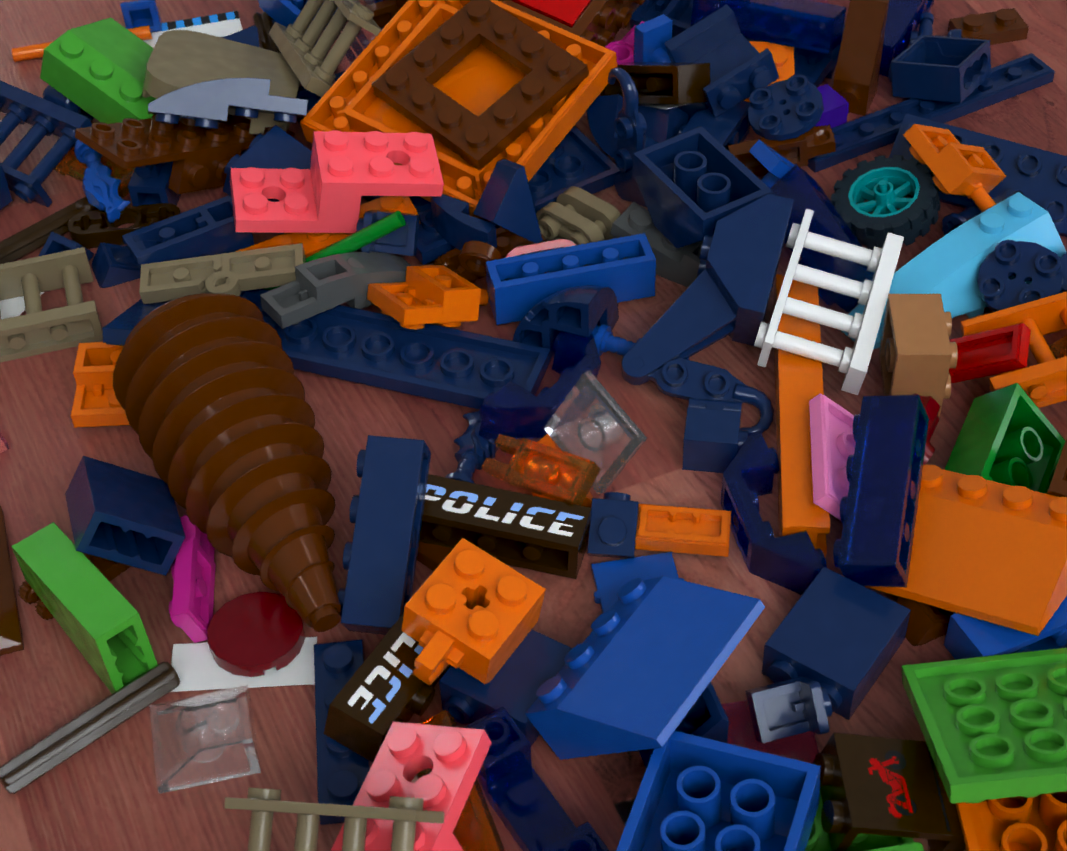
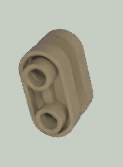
M577 186L568 188L557 197L556 202L548 203L536 213L540 232L547 241L567 239L576 245L614 239L615 237L610 235L612 224L621 215L619 210L612 204Z

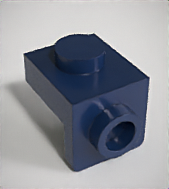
M381 210L365 212L364 218H360L358 221L356 232L394 212ZM402 213L406 222L405 226L362 247L361 252L370 253L372 251L415 256L417 252L420 215Z
M606 492L603 494V499L592 498L588 556L622 559L634 558L639 502L631 501V495L618 492Z
M801 676L745 691L755 739L762 744L809 731L818 735L830 732L827 718L832 715L831 701L825 688L821 687L819 682Z

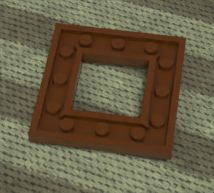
M471 0L371 85L376 96L424 131L432 134L434 138L475 168L481 170L589 75L585 63L490 0ZM482 44L525 73L526 76L477 117L433 86V84Z

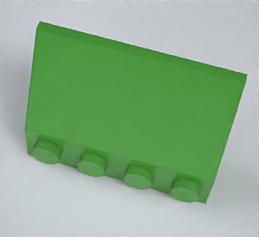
M111 17L69 29L44 49L40 79L99 122L113 124L120 123L126 118L141 120L149 119L153 116V114H148V103L156 100V98L152 96L143 97L142 89L146 65L154 48Z

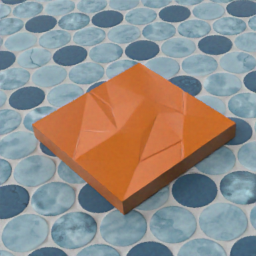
M408 0L380 31L379 35L370 42L300 121L306 141L313 144L314 131L427 133L376 96L371 84L471 0ZM498 0L490 1L585 63L589 76L481 170L475 168L433 137L444 183L442 194L469 203L470 216L482 220L485 219L473 213L497 162L506 159L524 166L529 182L607 86L610 70L617 67L616 52ZM480 44L434 83L433 86L479 117L522 80L526 74ZM419 196L431 202L430 196Z

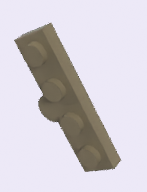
M303 243L141 264L139 294L143 304L172 301L193 294L212 293L240 296L241 291L283 286L296 280L295 266L306 263Z

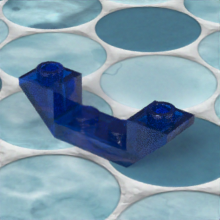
M560 331L553 343L555 356L552 370L561 375L551 388H543L537 397L511 381L497 393H490L480 408L482 421L479 435L485 439L543 438L546 434L550 435L594 393L601 360L593 334L591 333L590 337Z
M761 431L752 432L723 473L720 504L723 510L731 511L730 528L749 572L803 595L823 567L827 568L825 556L820 548H814L807 531L774 538L773 529L769 521H762L759 514L758 496L772 493L774 474L779 473V461L775 449L767 447Z
M504 707L464 727L485 730L492 742L477 777L488 802L522 851H610L589 822L576 827L533 769L531 743Z

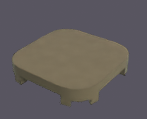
M171 30L159 36L146 65L142 96H152L157 99L185 86L211 80L260 78L271 79L269 95L297 98L300 81L281 53L201 32ZM228 108V114L235 116V109ZM259 112L258 119L246 118L251 120L250 134H264L265 127H274L275 125L285 132L290 127V123L273 121L274 114Z

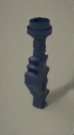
M482 405L481 411L463 415V418L468 421L469 426L463 435L454 440V443L460 447L458 452L455 453V458L459 464L457 470L447 474L445 478L474 483L472 476L475 469H483L484 465L489 463L490 458H495V453L498 450V432L494 424L496 411L495 408L487 405Z

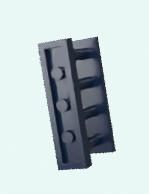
M0 80V111L7 114L0 122V146L19 124L24 125L26 122L33 125L6 159L0 163L9 190L13 191L20 199L27 203L35 201L49 207L53 201L41 184L71 148H75V143L78 140L74 137L75 130L77 128L91 127L92 123L88 117ZM53 134L60 137L29 175L17 170L45 135L51 136Z

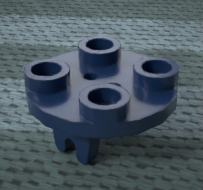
M793 75L788 80L775 82L766 88H758L750 94L748 121L754 132L767 140L783 141L796 138L810 131L819 122L824 111L822 94L815 85L808 82L806 76Z
M1004 240L997 244L995 250L981 264L977 278L981 299L994 312L1059 294L1062 292L1064 282L1061 260L1056 253L1037 243L1016 242L1014 240ZM1028 280L1032 281L1030 284L1025 283Z

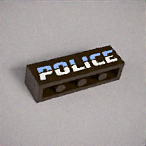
M428 474L419 542L454 548L464 538L488 554L497 556V559L504 564L577 579L589 541L592 508Z
M403 614L330 703L324 734L372 763L392 723H407L414 713L422 716L435 695V685L451 666L448 665L430 686L413 675V671L416 668L414 666L415 659L424 648L418 645V641L401 631Z

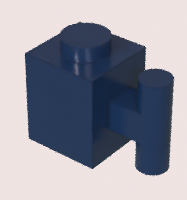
M173 161L135 168L128 184L132 206L171 203L177 206L181 194H177L168 188Z
M689 398L684 433L682 470L736 474L737 456L746 457L748 430H740L742 402Z

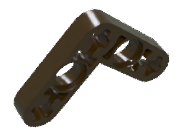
M171 203L131 206L121 211L120 218L112 223L108 222L104 210L86 211L74 215L67 225L71 240L87 249L98 248L100 243L125 245L122 235L180 214V210ZM134 223V225L127 228H117L123 224Z

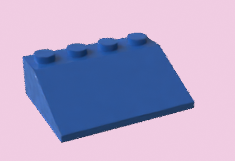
M667 576L643 581L641 578H635L618 591L617 596L619 599L611 609L602 613L591 624L593 631L584 642L578 644L564 657L566 664L557 675L545 681L536 692L538 698L525 712V715L560 760L662 748L765 608L762 601L757 598Z

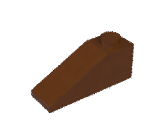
M850 0L833 80V89L849 102V113L866 116L877 92L889 0Z

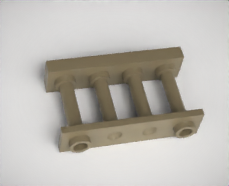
M308 0L293 25L289 24L288 27H285L275 22L269 35L304 89L323 97L335 83L334 79L336 76L334 72L361 28L377 36L381 29L373 20L375 14L358 0Z
M85 247L0 264V301L24 296L26 310L25 315L2 320L0 312V363L76 347L79 343L103 341L102 325L95 301L83 302L80 284L94 282ZM64 288L67 306L43 311L40 292Z
M248 788L247 799L225 797L224 808L252 810L248 851H270L274 812L298 813L294 851H317L320 815L345 817L342 851H365L367 818L393 820L391 851H414L416 822L444 823L445 813L423 810V798L390 796L389 808L280 801L281 790Z

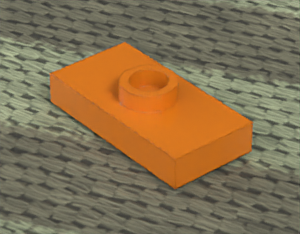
M639 504L635 549L728 557L731 511Z

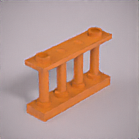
M1067 291L961 321L962 337L1024 323L1031 330L1029 348L1038 364L1015 371L995 374L996 376L989 378L990 392L1018 383L1038 408L1067 401V356L1056 359L1043 335L1067 329Z

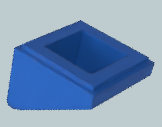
M137 0L120 3L126 29L149 25L151 32L162 31V20L156 0Z

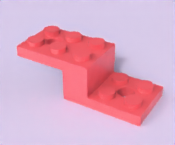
M314 131L310 169L230 168L235 232L355 233L359 220L361 196L442 197L444 186L433 136L429 133ZM268 199H277V200H279V201H278V202H272V201H268Z
M393 722L353 805L389 808L390 796L423 798V810L445 812L444 823L416 822L414 851H463L453 831L492 742L483 729ZM432 769L430 774H426L416 782H412L419 772ZM367 818L365 851H391L393 820ZM344 824L331 851H342Z

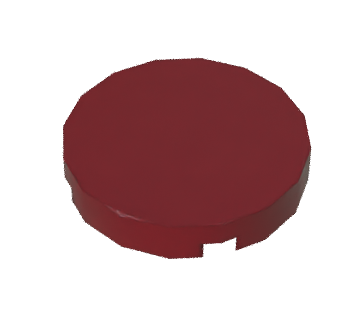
M268 592L244 594L225 603L213 615L207 628L209 649L219 667L233 675L246 677L264 675L263 670H269L275 666L276 670L287 666L300 653L305 640L303 620L298 613L287 605L285 597Z

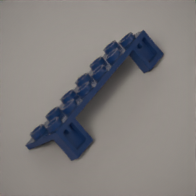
M905 114L889 158H893V155H903L904 159L910 160L911 157L914 158L909 151L911 144L903 136L913 124L949 129L960 144L984 147L1005 173L1006 177L988 193L995 203L998 204L1019 192L1048 211L1058 234L1067 237V156ZM938 188L940 202L966 208L967 204L973 201L967 196L945 194Z

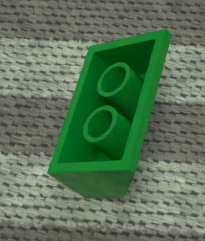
M1015 383L974 398L944 470L965 475H978L986 480L1012 486H1024L1030 490L1047 494L1066 441L1021 386Z

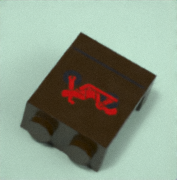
M833 733L821 753L816 754L813 764L821 766L820 792L823 803L821 823L823 830L829 834L832 851H847L859 833L927 839L930 851H964L966 849L955 803L951 804L925 741Z

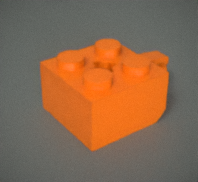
M462 538L404 606L401 631L418 641V645L424 648L415 659L414 666L416 668L413 671V675L430 686L445 668L451 665L456 669H462L483 684L491 682L538 622L546 589Z

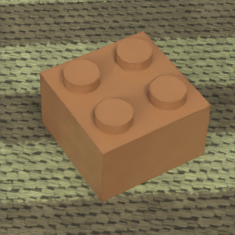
M888 294L879 349V363L886 411L889 417H896L903 401L914 393L925 397L932 396L941 406L938 411V417H940L943 399L950 398L951 376L949 368H956L958 349L957 343L950 342L949 340L952 331L951 312H944L941 294Z

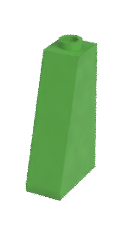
M54 522L11 546L25 580L112 694L158 665L139 612L82 552L76 551L75 544Z

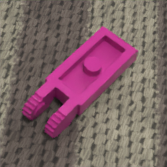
M184 514L183 517H180L185 539L171 568L174 584L173 598L169 602V614L174 625L181 628L194 643H198L208 639L207 628L213 617L216 563L214 562L215 548L209 542L207 534L201 532L196 525L190 522L188 516Z

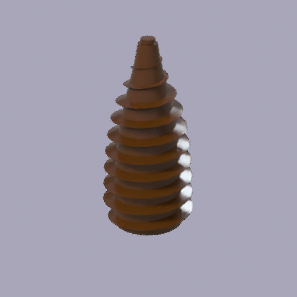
M193 294L161 305L146 315L130 332L113 372L115 396L125 410L130 426L138 434L139 442L144 452L152 459L157 474L168 484L173 499L178 505L186 509L190 522L196 525L200 531L207 534L212 547L220 553L232 557L234 563L244 572L260 576L262 583L267 588L280 592L285 597L287 605L298 613L308 627H313L316 632H325L332 629L341 620V605L332 574L335 565L329 561L328 549L334 541L335 533L331 527L326 526L336 506L334 497L327 491L331 482L332 471L329 464L322 459L324 454L323 438L314 429V412L310 405L305 402V390L301 381L294 375L292 360L283 350L279 334L272 326L264 322L262 312L255 303L232 294Z

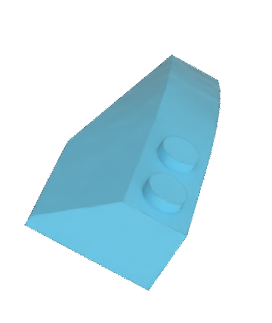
M1017 192L961 224L894 273L889 294H941L944 312H951L952 318L963 314L971 318L983 314L984 308L988 307L981 299L977 278L981 264L995 250L998 243L1004 240L1033 242L1051 250L1060 258L1066 253V249L1049 212ZM1028 280L1025 283L1030 284L1032 281ZM857 305L848 315L854 316L855 312L863 314L865 305ZM886 305L873 349L880 348ZM841 331L848 337V332Z

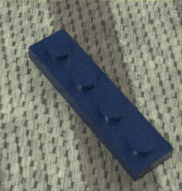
M363 640L314 644L318 803L353 805L370 770L369 760L324 734L330 703L365 661ZM320 815L321 825L344 823L345 817Z

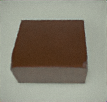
M899 597L896 600V603L911 610L905 636L911 645H924L946 635L950 615L954 612Z

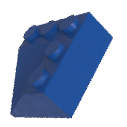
M674 731L662 748H654L616 851H805L819 806L821 766Z

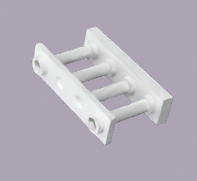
M806 209L801 225L793 223L788 236L786 247L792 248L793 251L770 324L761 321L754 346L762 350L757 365L766 367L771 348H777L839 367L838 372L845 373L841 390L858 395L868 370L904 237L888 232L882 248L874 246L873 250L809 232L814 211ZM807 248L868 266L867 271L874 272L872 281L865 279L863 283L798 264L802 249ZM795 280L858 299V304L865 305L863 314L855 312L854 316L788 297L792 281ZM782 313L848 332V337L855 339L853 348L845 346V349L841 350L777 331Z

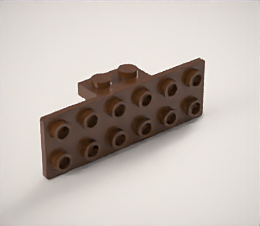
M228 114L226 124L218 123V129L195 127V120L179 118V124L155 122V115H153L149 119L137 120L126 118L120 123L113 124L93 123L91 127L77 128L74 137L124 169L173 161L168 188L177 194H184L224 186L227 176L224 173V169L227 163L236 154L241 156V151L248 149L250 143L257 135L249 133L250 119ZM265 127L263 135H265L273 127ZM287 130L286 132L294 138L295 134Z

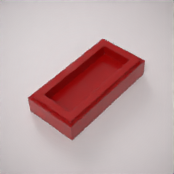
M1024 323L950 339V342L957 343L958 349L956 368H949L951 384L1026 368L1031 330Z

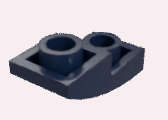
M442 194V197H430L433 227L448 243L460 251L463 244L468 241L485 242L497 249L496 224L470 216L469 203Z

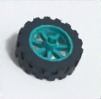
M885 155L874 157L875 160L867 162V160L857 163V168L853 170L849 168L842 174L843 179L841 181L837 180L834 185L835 193H832L831 201L836 226L839 228L840 234L844 239L850 238L851 244L857 246L864 245L867 246V249L873 250L874 246L883 247L889 232L903 236V243L907 246L916 242L915 238L919 235L924 237L930 231V225L936 224L939 218L938 211L941 209L938 187L932 180L933 175L927 165L921 166V163L915 158L911 157L910 160L904 159L903 155H893V158H885ZM907 194H910L913 198H903V197L906 196Z

